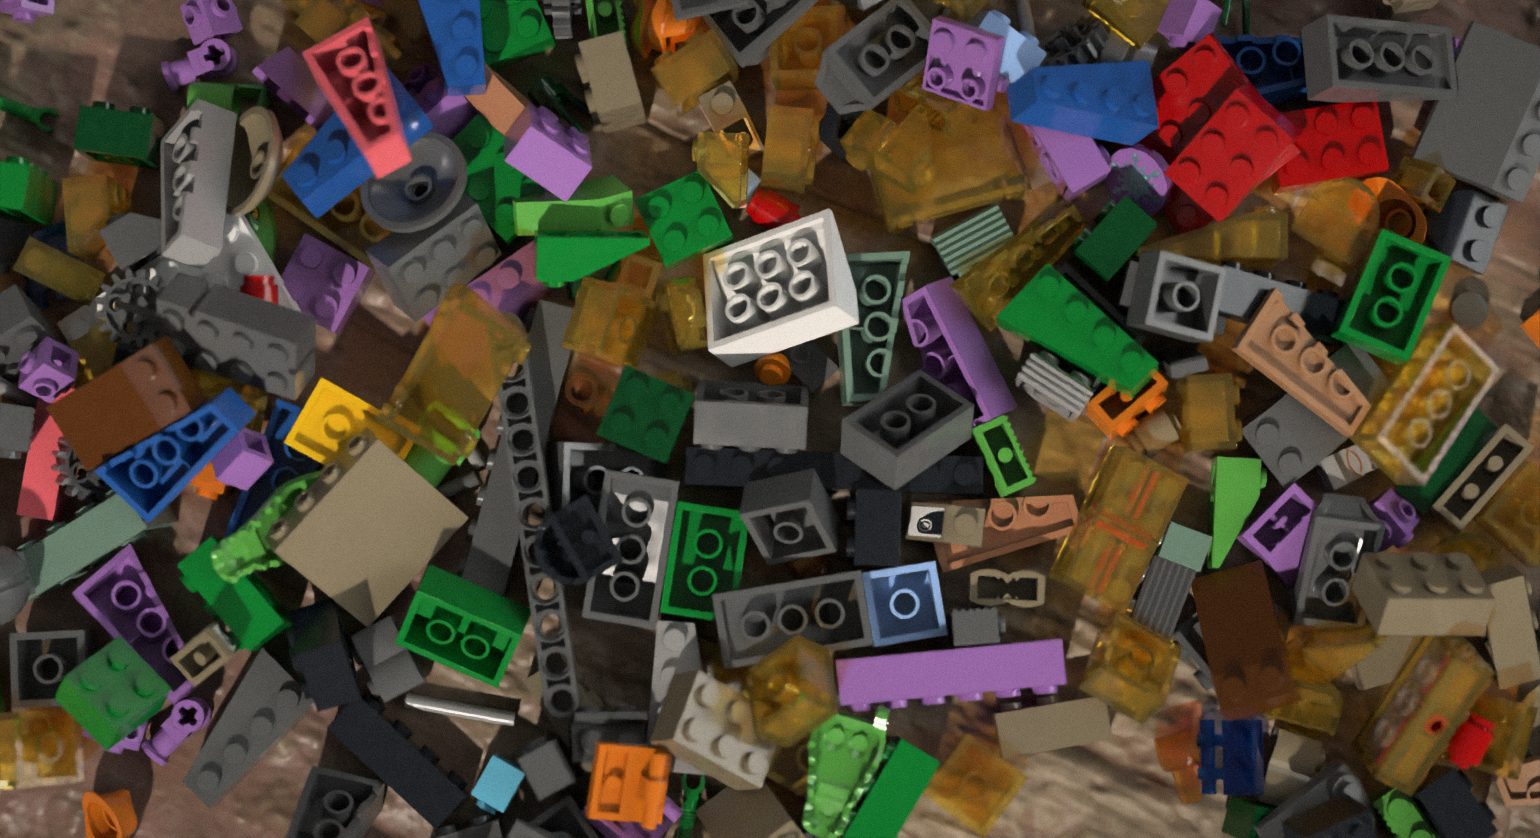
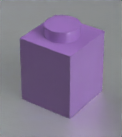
M1169 0L1157 32L1169 39V46L1179 51L1187 52L1208 34L1213 33L1222 9L1209 0Z
M244 427L211 462L216 480L225 485H232L247 491L273 463V458L266 436Z

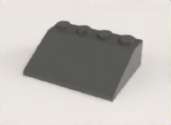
M1470 21L1454 57L1458 98L1454 100H1435L1411 154V158L1501 201L1523 203L1540 165V47L1475 21Z

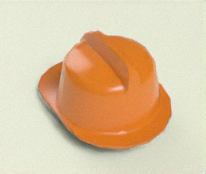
M1373 177L1364 180L1356 186L1351 194L1349 203L1351 217L1357 227L1370 240L1374 233L1383 228L1418 244L1424 242L1427 232L1426 218L1416 202L1391 179Z
M127 789L110 791L101 795L89 790L83 794L82 806L85 816L86 838H129L135 832L138 825L130 792Z

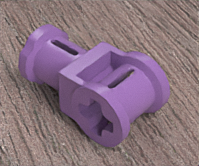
M213 38L203 42L199 48L186 52L187 57L171 63L168 61L161 62V68L171 91L175 93L180 91L181 86L198 79L206 81L216 76L225 77L231 75L237 69L239 59L238 54L232 47L221 39ZM221 51L224 55L220 57L221 63L217 65L213 61L217 59L216 52Z
M191 697L177 703L172 709L171 715L161 725L158 732L150 740L144 739L140 745L144 752L156 763L166 766L169 763L168 757L183 742L187 741L196 730L208 725L212 716L211 706L200 697ZM194 707L197 710L194 715L196 720L188 722L186 717L189 712L187 710Z

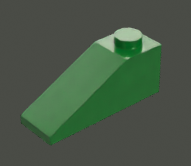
M534 230L533 274L536 281H542L543 286L563 287L565 282L579 280L650 246V237L646 231Z

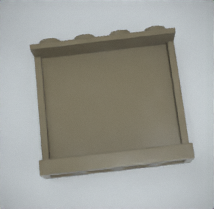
M366 427L361 433L354 435L349 440L346 450L335 461L328 463L323 468L320 478L309 489L302 491L297 496L294 506L285 516L276 519L272 523L264 539L276 554L366 627H369L469 517L457 504L444 496Z

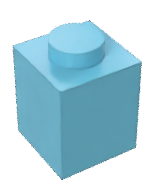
M497 753L494 754L471 793L472 796L478 798L475 804L494 815L497 810L504 813L507 811L526 775L520 766Z

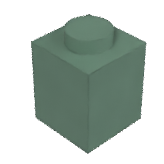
M1170 521L1166 522L1164 528L1160 526L1157 528L1151 547L1156 549L1154 555L1200 572L1213 537Z

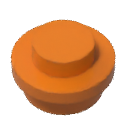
M775 352L757 359L754 373L761 382L767 385L785 384L790 378L791 368L788 359L783 354Z

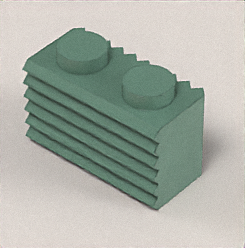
M997 203L931 236L929 240L948 276L953 278L958 275L961 280L979 272L978 264L991 258L992 262L996 263L1011 255L1013 252L1010 247L1014 246L1017 242Z

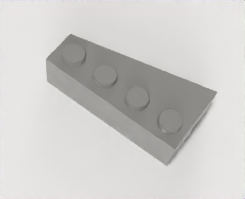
M199 98L160 141L161 255L202 270L212 258H216L220 254L223 247V229L237 113Z
M657 620L647 745H653L649 740L674 674L696 670L703 672L696 623ZM672 755L669 772L708 775Z

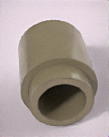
M1160 407L1153 413H1149L1137 420L1139 424L1133 426V430L1125 438L1138 458L1145 454L1149 457L1179 439L1177 431L1182 428L1171 410L1165 413Z

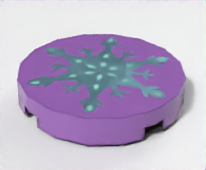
M1138 143L1133 146L1126 145L1110 157L1112 163L1108 166L1111 171L1106 177L1109 192L1115 201L1119 202L1126 195L1149 216L1154 215L1168 205L1171 200L1170 195L1171 190L1174 189V182L1164 174L1169 165L1157 151H1149L1143 148L1146 145Z

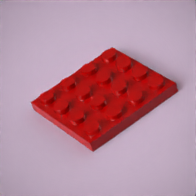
M1213 33L1208 34L1152 80L1159 127L1137 143L1146 145L1143 148L1149 151H1157L1170 166L1237 88L1248 84L1260 95ZM1297 141L1259 184L1303 151ZM1110 142L1116 151L1126 146L1125 144ZM1175 183L1174 189L1171 190L1169 204L1161 209L1185 241L1215 219Z

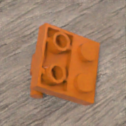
M596 741L585 815L589 819L641 822L642 828L656 829L657 824H662L672 755L655 745Z

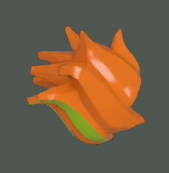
M630 0L637 10L630 31L631 43L635 51L645 59L649 57L648 53L653 48L673 60L675 59V44L689 40L697 35L701 16L676 22L671 0Z

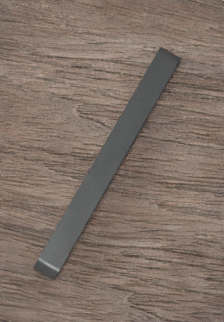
M502 312L492 318L489 324V335L544 703L551 715L557 718H565L573 715L581 705V692L565 586L563 583L553 580L556 585L554 596L544 600L538 595V582L544 578H549L531 555L535 536L541 523L531 525L525 517L527 509L534 504H540L544 508V519L553 513L527 334L524 324L516 315L510 312ZM506 321L516 323L517 332L512 339L502 340L499 338L498 329L502 323ZM510 358H519L523 364L521 372L514 377L506 376L504 373L505 362ZM517 394H523L528 399L526 410L520 414L512 413L509 408L511 398ZM522 431H530L534 437L533 445L528 450L519 451L515 446L516 435ZM529 467L536 468L539 473L538 483L534 487L525 488L520 482L522 471ZM549 615L557 616L562 624L560 633L554 637L546 635L542 629V623ZM555 652L562 653L567 659V667L561 674L553 673L548 667V659ZM558 690H566L572 695L573 704L567 711H561L554 705L553 697Z

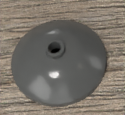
M427 132L408 147L412 161L380 179L374 174L361 184L360 192L363 207L370 218L380 227L399 233L419 231L442 220L457 205L467 183V163L458 146L442 134Z

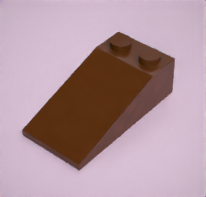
M166 335L49 405L46 409L88 471L192 411L205 402L207 397Z
M1262 559L1193 579L1191 587L1210 673L1220 711L1227 721L1230 722L1302 702Z

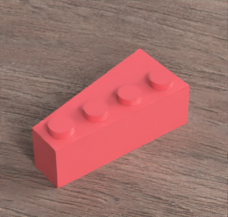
M368 16L302 52L315 81L378 179L412 161L382 47Z

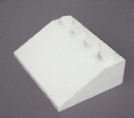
M829 208L703 254L708 351L731 368L859 324L856 288L833 211Z

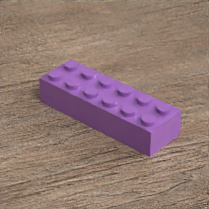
M1062 639L835 659L839 705H847L848 712L871 710L870 703L884 702V707L888 709L908 707L907 699L921 698V704L923 705L946 703L945 696L958 695V700L960 701L982 700V692L995 691V697L998 698L1020 696V689L1032 688V693L1035 694L1057 693V685L1066 684Z

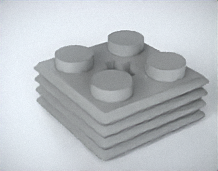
M1041 350L1039 355L1031 353L1014 380L1015 387L1068 421H1076L1093 396V390L1089 387L1092 382L1077 371L1073 370L1069 375L1058 368L1060 361L1045 351Z

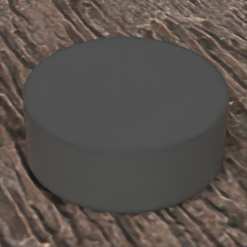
M1464 292L1456 296L1449 306L1451 321L1461 329L1469 330L1483 324L1488 316L1486 300L1475 292Z

